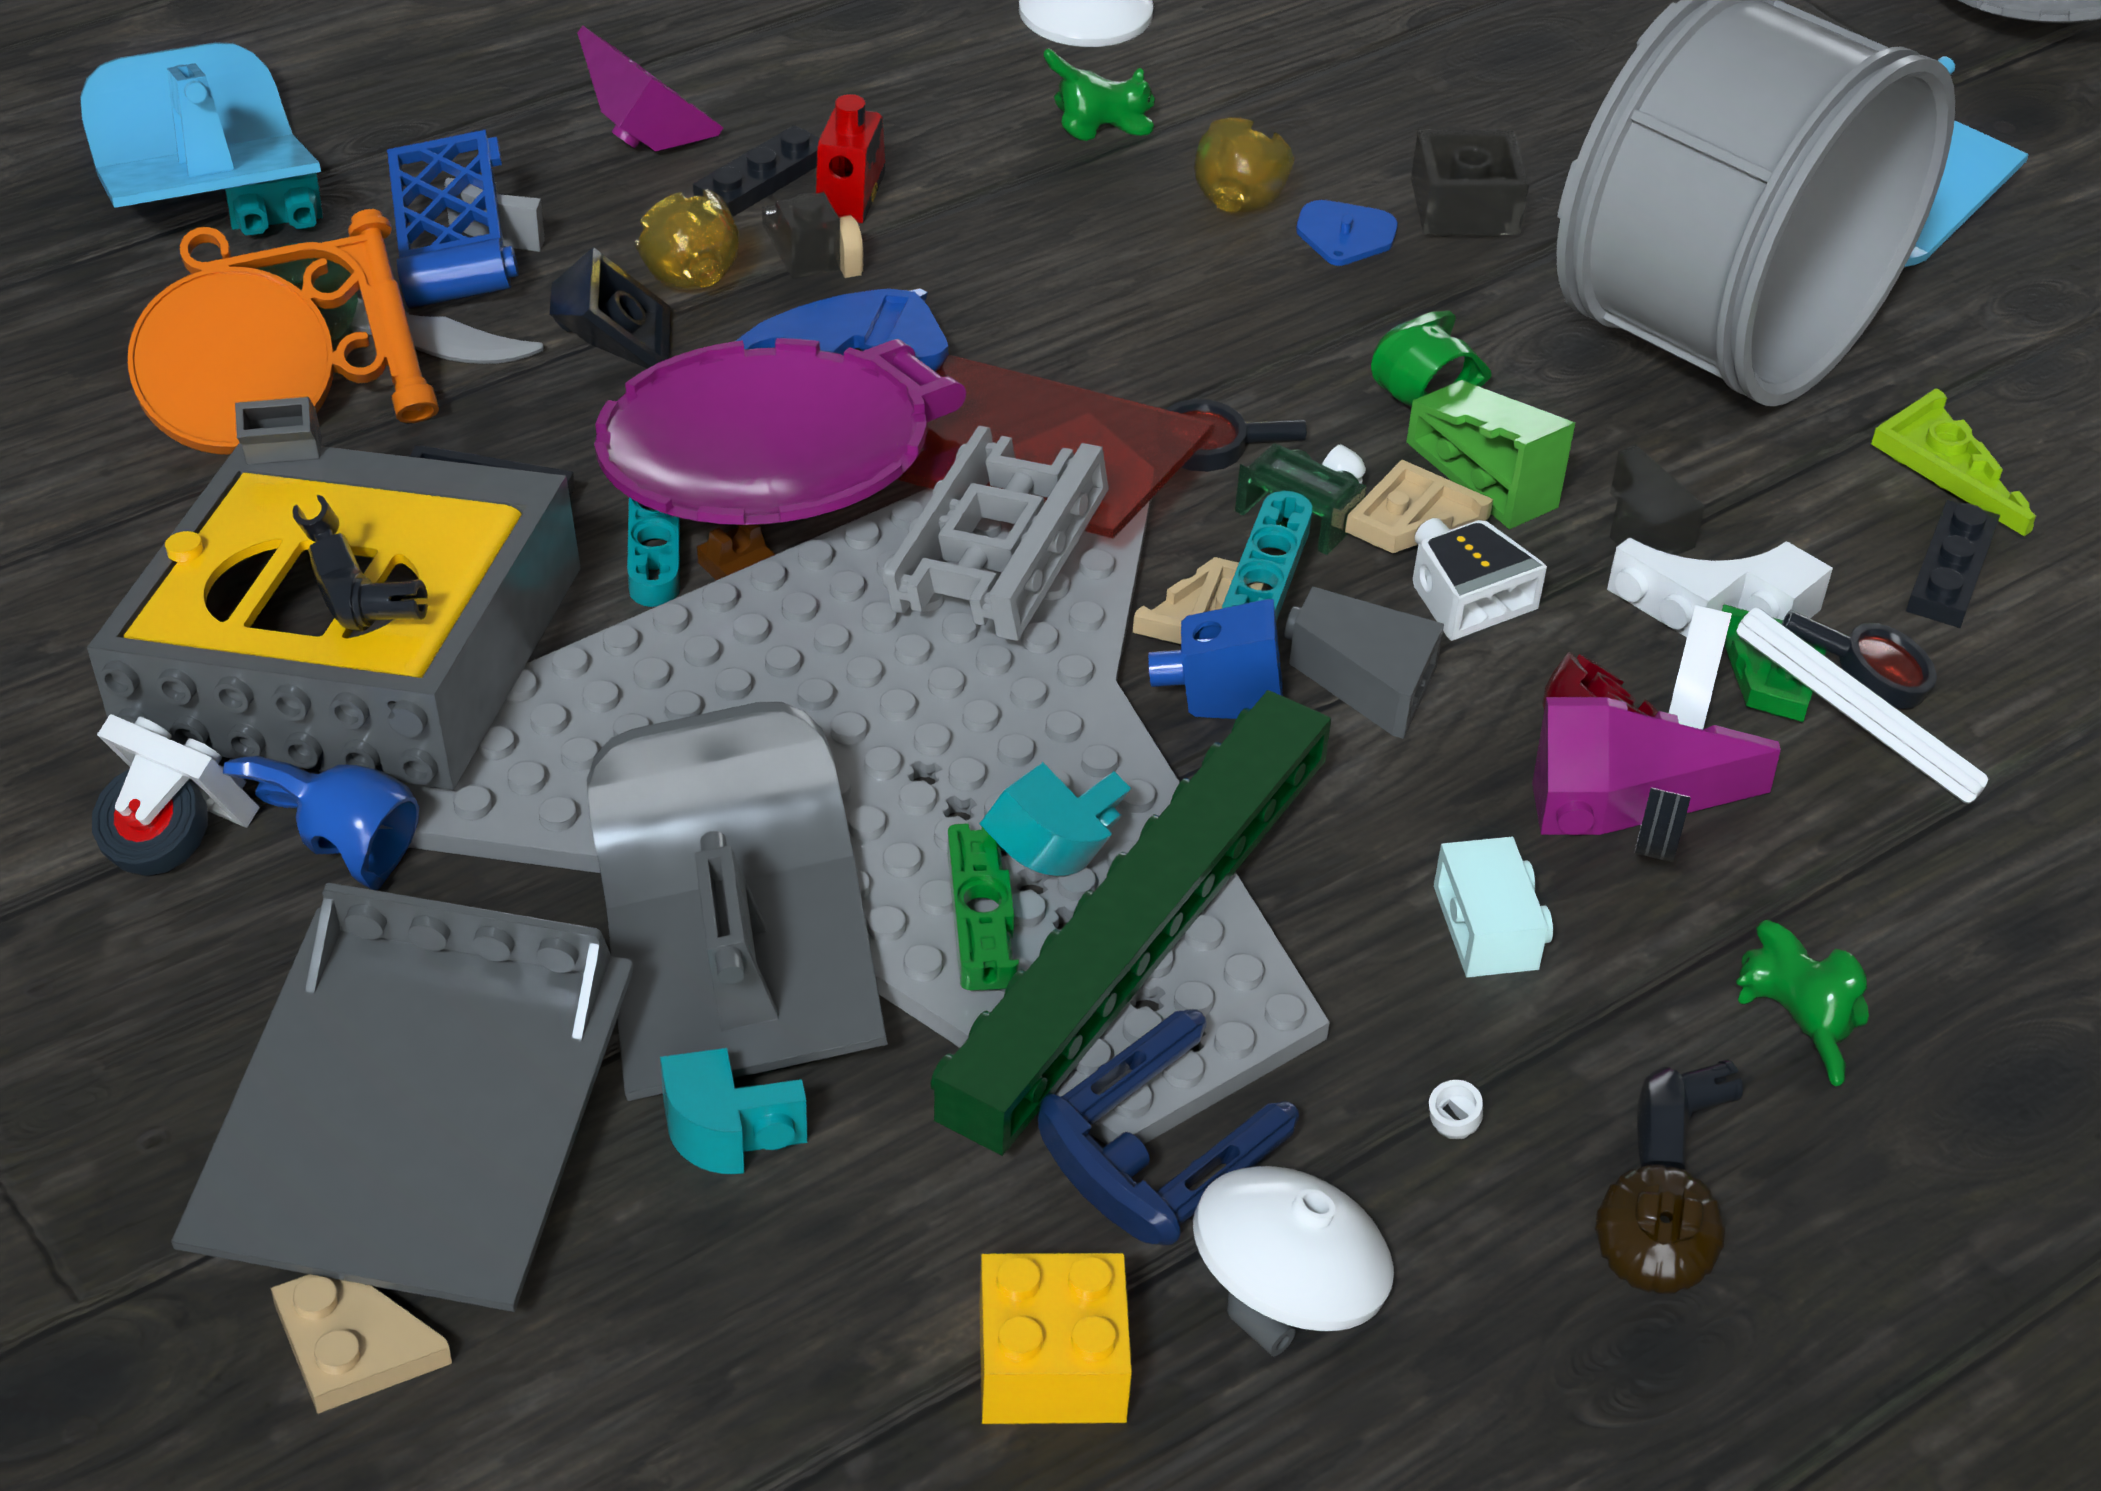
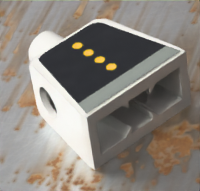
M1432 518L1418 528L1415 534L1418 550L1413 574L1414 587L1436 621L1444 624L1443 631L1451 641L1539 608L1547 566L1489 522L1477 520L1450 530L1440 519Z

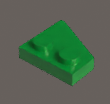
M1724 604L1722 611L1732 613L1724 645L1746 706L1766 711L1776 716L1804 722L1813 691L1740 638L1736 630L1743 617L1749 611ZM1774 618L1776 621L1782 624L1783 620ZM1808 643L1825 656L1826 650Z

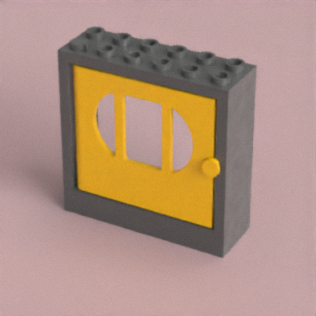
M239 442L87 646L107 718L112 714L134 724L138 717H143L168 731L172 736L170 740L185 745L188 739H194L209 746L219 753L221 757L235 759L238 757L261 756L290 763L298 768L325 771L339 764L358 765L379 770L402 783L454 790L581 569L566 475L321 446L319 459L247 465L242 444ZM317 495L325 498L339 518L340 525L336 534L341 533L346 537L353 554L374 558L364 572L366 578H369L372 583H384L397 564L403 563L416 574L418 579L424 582L428 594V599H414L417 604L428 605L427 614L424 619H395L379 629L351 638L349 636L353 631L343 628L335 618L325 633L319 637L250 628L304 550H308L310 545L315 543L308 539L293 518L292 510L295 505H298L307 520L317 517L321 511V504L317 499ZM277 549L229 619L220 622L214 618L259 553Z

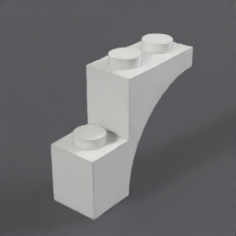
M1628 538L1616 547L1607 590L1687 637L1695 605L1722 611L1724 604L1751 611L1753 608H1760L1771 617L1783 620L1786 614L1792 610L1811 618L1822 608L1833 568L1787 541L1768 552L1735 560L1712 561L1668 554Z

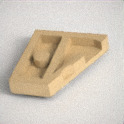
M1401 460L1348 514L1345 532L1374 546L1395 553L1418 545L1415 542V534L1418 528L1429 519H1440L1450 530L1477 520L1486 521L1491 515L1493 499Z
M1214 557L1199 567L1194 576L1182 579L1167 589L1166 601L1152 610L1145 606L1136 610L1133 633L1181 644V621L1189 615L1222 609L1239 562ZM1254 582L1247 584L1249 588L1266 591L1267 588L1265 583Z
M309 1274L271 1288L276 1310L317 1414L452 1364L450 1348L443 1336L373 1286Z

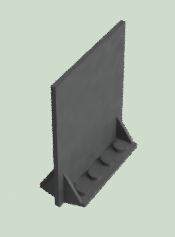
M327 883L322 892V907H319L314 914L171 1241L173 1248L186 1252L515 1312L633 974L632 961L626 958L611 956L602 932L597 928Z

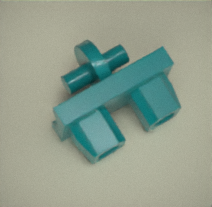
M317 173L225 188L232 230L241 229L245 236L262 234L269 228V225L289 223V225L294 226L296 229L314 227L316 220L323 218Z

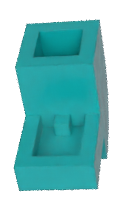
M1042 762L1007 787L979 824L1013 859L1025 867L1046 875H1071L1086 868L1110 838L1112 833L1109 830L1122 817L1116 810V807L1132 788L1113 771L1077 798L1050 768Z
M727 1048L660 1057L663 1102L669 1136L676 1150L695 1166L715 1173L743 1174V1152L760 1149L776 1150L788 1145L807 1143L806 1096L802 1079L735 1089Z

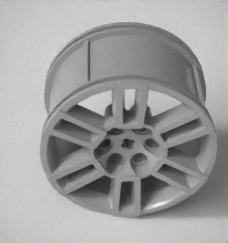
M1680 0L1678 3H1671L1639 38L1636 50L1606 95L1589 129L1578 159L1574 160L1571 164L1557 215L1560 218L1556 252L1557 273L1565 303L1573 310L1605 326L1622 328L1722 378L1732 390L1748 396L1760 404L1778 406L1800 397L1820 382L1860 338L1892 290L1922 232L1938 192L1953 135L1955 92L1952 78L1947 68L1939 61L1920 55L1914 50L1905 47H1886L1786 4L1783 0Z

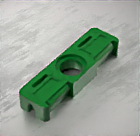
M968 823L951 825L948 828L947 844L960 985L965 990L1006 989L1013 975L1019 970V960H1013L1011 943L1014 930V910L1009 870H1003L1001 855L1003 848L983 827L981 830H970ZM982 897L995 901L999 906L989 912H977L970 909L966 903L972 899Z

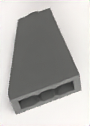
M1312 586L1303 606L1298 607L1294 605L1291 609L1285 627L1284 638L1292 640L1289 661L1291 666L1392 736L1404 739L1436 670L1444 624Z

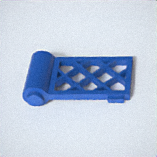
M486 130L387 149L399 250L397 269L403 296L408 308L412 309L510 289L511 278L519 276L513 247H504L493 173L494 166L502 165L498 138H488ZM478 150L479 152L466 167L452 162L459 153ZM419 161L429 164L416 178L402 171V165ZM442 171H445L456 178L443 191L430 185ZM469 184L483 190L471 204L456 198ZM419 194L433 200L421 214L406 208ZM446 207L461 213L448 228L434 221ZM474 220L489 227L490 234L470 238L461 235ZM424 230L438 237L430 246L411 249V244Z

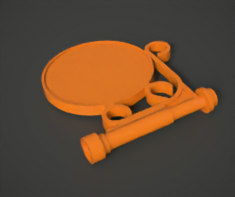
M366 209L354 214L351 218L352 224L348 228L349 237L322 243H298L231 257L229 243L225 235L219 230L211 227H198L189 231L180 243V254L186 269L191 274L166 287L146 306L134 326L128 347L127 360L131 384L140 406L152 423L167 436L185 446L207 453L231 455L240 442L236 432L235 403L309 397L316 408V413H318L328 396L334 372L342 374L348 380L356 383H368L376 380L383 373L386 365L389 367L392 382L395 385L392 402L397 419L404 423H417L435 416L439 411L434 388L427 384L425 378L422 377L399 286L393 278L384 239L391 234L392 228L389 220L383 217L382 212L376 209ZM212 243L220 248L222 259L200 262L193 259L191 253L197 245ZM319 258L306 268L303 275L302 290L277 275L257 269L301 259ZM327 260L341 265L352 274L337 291L332 293H323L313 287L315 280L319 276L328 273ZM359 289L377 353L375 361L371 365L362 368L351 366L346 361V358L352 350L369 346L368 334L366 332L349 334L339 342L337 349L333 351L328 326L318 307L334 309L342 306Z

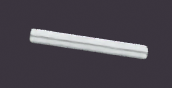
M1753 608L1743 617L1736 630L1740 638L1963 803L1970 804L1984 790L1989 780L1985 773L1760 608Z

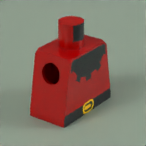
M847 94L836 99L835 108L819 139L815 216L832 219L851 215L856 219L857 223L863 224L885 175L883 117L878 112L865 111V100L862 97ZM846 171L852 172L850 176L845 177Z

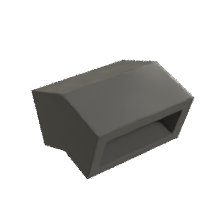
M309 397L235 403L237 438L242 444L247 465L320 458L322 436L316 408Z

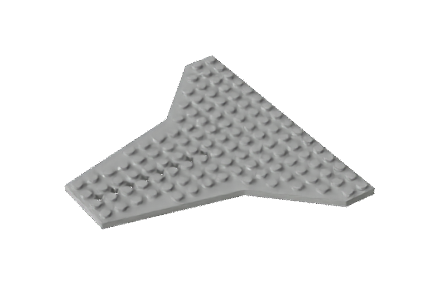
M1090 418L1014 450L1015 459L1052 465L1062 448L1073 449V454L1075 455L1081 443L1103 447L1109 490L1018 641L998 637L993 619H988L985 626L975 624L970 600L934 593L922 612L912 610L911 604L905 613L892 610L888 590L884 587L882 580L884 565L888 557L897 552L906 538L912 520L921 515L932 498L934 485L526 663L454 790L403 783L411 790L420 807L418 825L408 848L600 873L589 818L587 777L594 756L612 737L633 728L750 703L784 702L805 711L823 729L834 757L856 862L879 995L960 1048L968 1039L971 1027L977 1017L984 1011L991 1012L1004 997L1006 989L965 990L960 985L947 856L948 828L953 824L968 823L970 830H981L982 826L979 823L1002 792L1042 762L1050 768L1077 798L1113 771L1132 788L1116 807V810L1122 817L1109 830L1112 835L1083 870L1065 876L1046 875L1025 867L1013 859L1007 852L1006 856L1002 857L1003 870H1009L1014 910L1013 938H1011L1013 960H1019V970L1023 969L1026 971L1038 958L1047 936L1054 929H1057L1059 924L1069 922L1082 895L1088 890L1095 891L1107 877L1108 870L1115 857L1122 851L1126 853L1130 851L1139 840L1147 820L1153 814L1160 816L1171 803L1174 791L1180 783L1117 683L1153 496L1155 474ZM982 517L972 533L1005 540L1015 524ZM941 556L940 559L938 560V561L947 562V563H951V564H956V565L958 564V563H956V562H951V561L943 560V556ZM984 568L981 569V570H985V571L997 573V578H999V576H1000L1001 573H1002V572H998V571H994V570H989V569H984ZM920 777L935 779V783L930 785L924 780H913ZM962 812L969 814L970 819L965 821L960 816H948L951 813ZM381 825L379 829H393V828H390V827ZM1236 872L1054 1093L1062 1097L1094 1073L1101 1065L1106 1064L1175 1011L1196 1009L1202 1012L1206 1018L1207 1025L1198 1043L1200 1051L1193 1052L1190 1049L1091 1125L1089 1134L1106 1145L1123 1132L1132 1133L1145 1144L1327 1039L1329 1020ZM1037 885L1043 888V893L1037 894L1031 889L1026 891L1019 890L1022 886ZM982 897L972 899L966 903L970 909L977 912H989L999 906L995 901ZM1150 1000L1159 1004V1010L1153 1011L1147 1006L1136 1009L1134 1006L1137 1001ZM1132 1070L1126 1071L1097 1094H1102Z

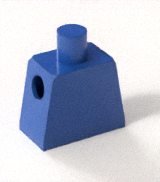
M1266 599L1186 616L1181 621V650L1149 652L1151 687L1185 685L1189 713L1195 717L1237 719L1244 708L1252 709L1267 690L1283 696L1274 599Z

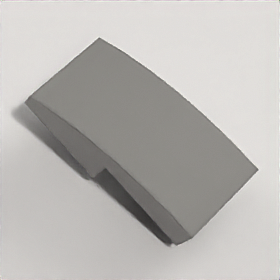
M446 178V181H445V183H444V184H445V188H446L455 178ZM469 184L456 198L471 204L483 190ZM497 194L503 245L540 252L544 243L541 198ZM447 207L449 225H451L461 213ZM475 220L463 231L473 237L490 234L488 226Z

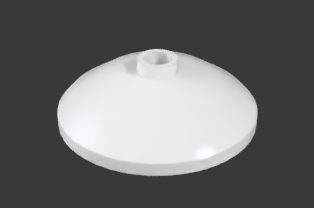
M1019 0V13L1023 22L1032 31L1044 38L1072 46L1102 47L1126 42L1143 33L1152 21L1153 1Z
M1274 1166L1237 1169L1214 1180L1206 1188L1197 1205L1193 1219V1232L1203 1261L1216 1279L1230 1293L1252 1309L1269 1318L1290 1326L1315 1331L1350 1329L1365 1323L1375 1316L1382 1308L1391 1291L1394 1278L1393 1261L1378 1227L1364 1209L1352 1198L1335 1186L1315 1176L1289 1168Z

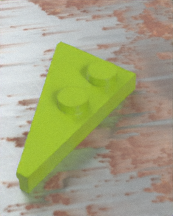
M1934 389L1876 427L1871 445L1890 455L1895 461L1908 466L1933 481L1938 487L1948 490L1969 504L1978 506L1985 511L1999 514V522L2019 534L2026 536L2033 530L2036 515L2030 510L2029 502L2020 491L2009 493L1999 480L2003 469L1984 444L1973 437L1972 429L1964 419L1954 421L1944 409L1947 397L1939 389Z

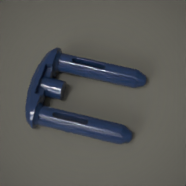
M1196 1009L1175 1011L1106 1064L1101 1065L1094 1073L1062 1097L1055 1094H1047L1041 1101L1038 1116L1040 1134L1061 1171L1082 1196L1106 1218L1144 1243L1163 1246L1174 1244L1180 1239V1225L1195 1213L1203 1193L1214 1180L1228 1172L1256 1165L1293 1135L1299 1120V1110L1291 1102L1282 1101L1265 1105L1205 1154L1192 1161L1186 1169L1156 1192L1144 1180L1137 1185L1131 1179L1148 1166L1150 1162L1146 1147L1135 1135L1123 1132L1103 1148L1089 1135L1093 1123L1200 1042L1207 1022L1203 1013ZM1132 1070L1102 1094H1097L1126 1071ZM1226 1164L1225 1167L1196 1190H1189V1188L1218 1165Z

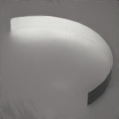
M1695 605L1669 709L1670 714L1678 716L1679 724L1702 730L1704 728L1732 613ZM1651 788L1635 853L1673 862L1691 797Z

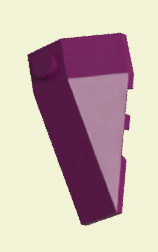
M582 25L578 31V37L601 112L616 124L611 131L613 134L633 148H636L641 141L654 151L719 136L724 127L693 104L686 102L673 89Z
M1546 697L1532 781L1541 835H1601L1641 825L1651 788L1691 797L1687 813L1770 793L1781 751L1779 741L1717 725L1710 726L1704 730L1679 724L1677 715L1659 711L1655 717L1628 711L1626 702L1608 697Z

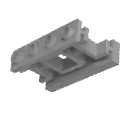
M978 426L967 444H963L959 448L956 460L945 478L939 480L935 485L932 498L921 515L912 520L908 534L897 552L890 555L886 560L882 580L884 587L888 590L892 610L905 613L911 604L912 610L922 612L934 593L970 600L975 624L985 626L988 619H993L998 637L1018 641L1109 490L1103 447L1081 443L1075 455L1073 454V449L1062 448L1053 464L1046 465L1015 459L1011 437L1001 436L998 442L995 443L992 439L991 429ZM982 517L1015 524L1005 540L972 533ZM941 556H943V560L956 562L958 564L956 565L938 560ZM984 568V569L994 570V571H998V572H1002V573H1001V575L999 576V578H997V573L989 572V571H985V570H981V569Z

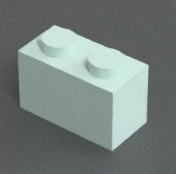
M1513 836L1441 844L1433 887L1466 978L1539 970L1545 943H1550L1553 937L1552 917L1548 907L1545 905L1540 906L1535 894V877L1532 865L1528 860L1522 861Z

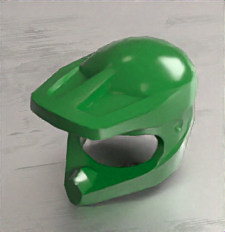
M1431 311L1411 321L1395 326L1380 339L1371 360V371L1377 384L1386 389L1398 401L1412 407L1413 400L1430 394L1425 391L1429 381L1439 369L1455 358L1464 356V364L1461 373L1454 383L1463 380L1481 387L1490 379L1492 374L1490 368L1465 341L1450 336L1456 320V316L1450 311Z

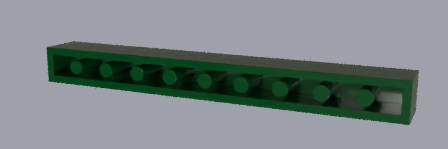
M1270 690L1264 693L1252 709L1246 707L1240 712L1233 725L1232 732L1221 744L1215 742L1209 748L1204 757L1202 767L1191 779L1184 778L1178 784L1171 803L1160 816L1153 814L1147 820L1139 840L1128 853L1122 851L1115 857L1108 870L1107 877L1095 891L1088 890L1082 895L1069 922L1061 931L1054 929L1047 936L1038 958L1026 971L1020 969L1013 975L1005 990L1004 997L991 1012L984 1011L977 1017L971 1027L968 1039L954 1055L951 1053L946 1054L940 1060L933 1072L930 1084L931 1089L934 1090L935 1122L1001 1156L1005 1154L1040 1111L1042 1099L1047 1094L1055 1093L1325 763L1331 717Z

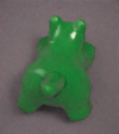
M1052 49L1044 51L1043 57L1049 68L1062 77L1059 83V91L1054 95V99L1059 109L1064 112L1061 124L1071 136L1082 141L1095 139L1099 126L1107 123L1131 135L1141 136L1153 132L1154 124L1144 113L1154 106L1155 97L1148 82L1145 81L1142 68H1138L1133 76L1126 81H1112L1090 70L1075 68L1059 57Z
M1769 920L1761 921L1756 931L1763 947L1747 950L1741 959L1740 977L1736 980V984L1742 986L1738 1001L1740 1004H1748L1757 998H1770L1779 1002L1788 1010L1800 1029L1813 1039L1825 1064L1830 1083L1834 1086H1840L1845 1080L1846 1063L1837 1043L1845 1040L1854 1028L1866 1025L1869 1019L1868 1005L1863 997L1867 990L1866 973L1854 955L1844 950L1834 949L1822 961L1812 959L1808 956L1805 947L1791 931L1778 923Z

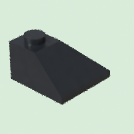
M594 247L552 283L549 315L554 318L563 330L574 332L588 344L647 369L669 359L670 306Z

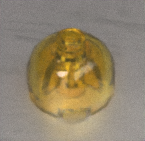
M1229 117L1213 121L1208 131L1202 135L1195 156L1194 172L1199 188L1217 207L1227 212L1244 213L1265 208L1282 193L1295 161L1291 148L1280 135L1274 133L1271 140L1264 134L1252 130L1253 121L1248 119Z
M703 190V196L685 199L682 193L678 192L656 203L642 217L640 223L644 230L639 237V241L634 240V246L656 280L675 290L693 291L714 285L728 273L738 257L740 233L723 198L710 190Z

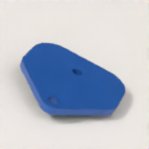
M1316 200L1303 206L1297 222L1296 233L1328 263L1335 266H1343L1390 250L1393 246L1398 224L1393 215L1380 209L1329 200Z

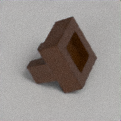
M738 525V528L727 533L723 532L720 528L714 529L709 533V540L697 546L698 563L715 580H719L775 555L765 545L759 525Z

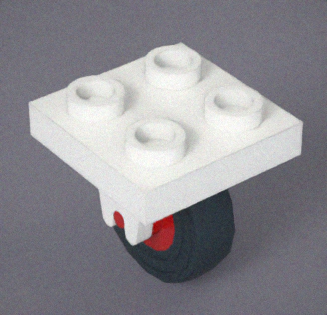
M112 714L109 715L97 734L130 767V769L114 777L100 793L92 812V834L102 854L126 872L149 876L168 872L184 863L201 844L208 826L207 811L247 828L260 808L243 790L246 784L245 780L224 775V767L218 765L222 759L221 755L197 740L188 739L186 744L182 745L170 740L172 736L168 731L148 719L138 717L133 724Z

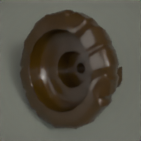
M1645 1165L1638 1170L1631 1169L1622 1174L1616 1183L1609 1186L1596 1214L1595 1231L1598 1237L1601 1257L1608 1259V1267L1620 1279L1626 1280L1631 1287L1646 1292L1654 1291L1657 1294H1675L1681 1289L1688 1290L1702 1282L1705 1274H1711L1719 1253L1724 1246L1725 1227L1719 1203L1713 1198L1710 1188L1700 1179L1694 1178L1686 1170L1673 1166ZM1667 1216L1670 1223L1662 1222L1660 1217Z

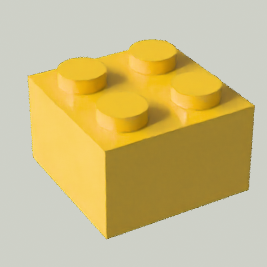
M1124 1253L981 1254L979 1313L982 1424L1126 1423L1131 1383V1357Z

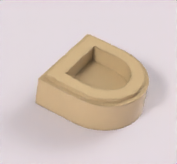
M851 215L832 218L830 226L831 252L844 278L862 275L863 242L856 219Z

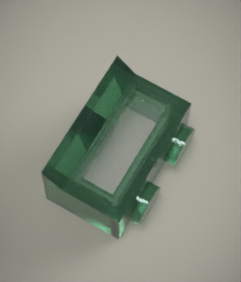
M1273 443L1248 467L1240 464L1235 512L1245 515L1269 492L1292 491L1302 494L1311 502L1312 512L1322 517L1318 551L1328 555L1349 534L1345 532L1347 516L1365 498L1366 485L1359 483L1357 478L1348 471H1335L1313 461L1303 450H1290ZM1283 517L1282 521L1278 522V525L1287 527L1289 518Z

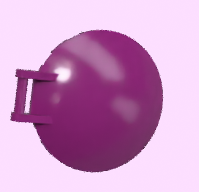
M776 338L775 348L745 350L743 340L695 349L659 362L625 383L626 393L617 401L607 400L595 423V453L601 470L617 489L629 498L656 511L679 518L717 524L758 525L795 521L852 505L877 493L899 478L918 457L925 442L927 422L958 410L966 399V389L950 376L942 377L917 359L913 348L899 339L888 341L864 351L849 347L844 352V355L821 351L820 341Z

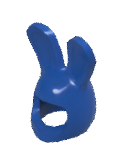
M261 756L238 757L224 762V775L259 782L255 791L257 798L277 807L297 808L296 822L303 844L315 854L341 853L351 876L371 890L378 891L398 865L409 847L417 828L420 807L415 796L407 785L379 770L365 766L339 764L320 774H313L290 763ZM381 825H384V826H387V827H390V828H393V829H379V828H380Z

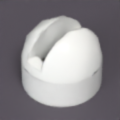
M1338 445L1325 458L1320 468L1318 479L1319 482L1335 491L1342 493L1350 492L1360 486L1366 468L1363 460L1354 451L1343 445Z
M1450 1080L1438 1085L1429 1098L1431 1122L1440 1134L1449 1139H1464L1477 1130L1483 1118V1101L1480 1092L1475 1086L1462 1080ZM1448 1104L1460 1120H1454L1442 1108Z

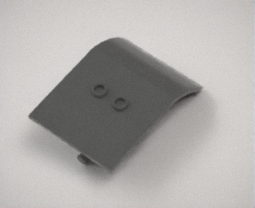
M755 702L633 728L612 737L594 756L587 777L590 824L607 908L611 956L630 959L633 966V974L617 1017L624 1090L627 1101L663 1094L660 1057L727 1048L732 1077L737 1078L888 1045L850 832L834 757L823 729L805 711L784 702Z

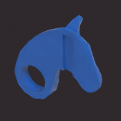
M877 289L818 300L773 316L759 323L736 340H743L744 350L775 348L776 338L820 341L821 351L844 355V352L849 347L853 349L859 348L864 351L888 341L899 339L913 348L915 357L934 371L942 367L949 355L947 339L930 308L925 303L928 292L922 289L911 291Z

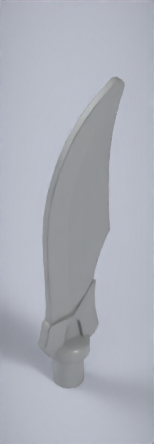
M349 299L342 306L334 309H325L326 313L345 319L353 332H366L368 335H372L362 299ZM405 312L415 349L446 360L475 364H498L527 358L544 350L541 342L522 341L497 336L445 316H415Z

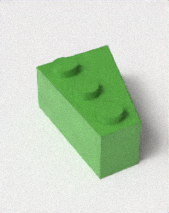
M1461 380L1413 400L1406 443L1451 481L1492 498L1491 514L1510 530L1559 508L1575 422Z

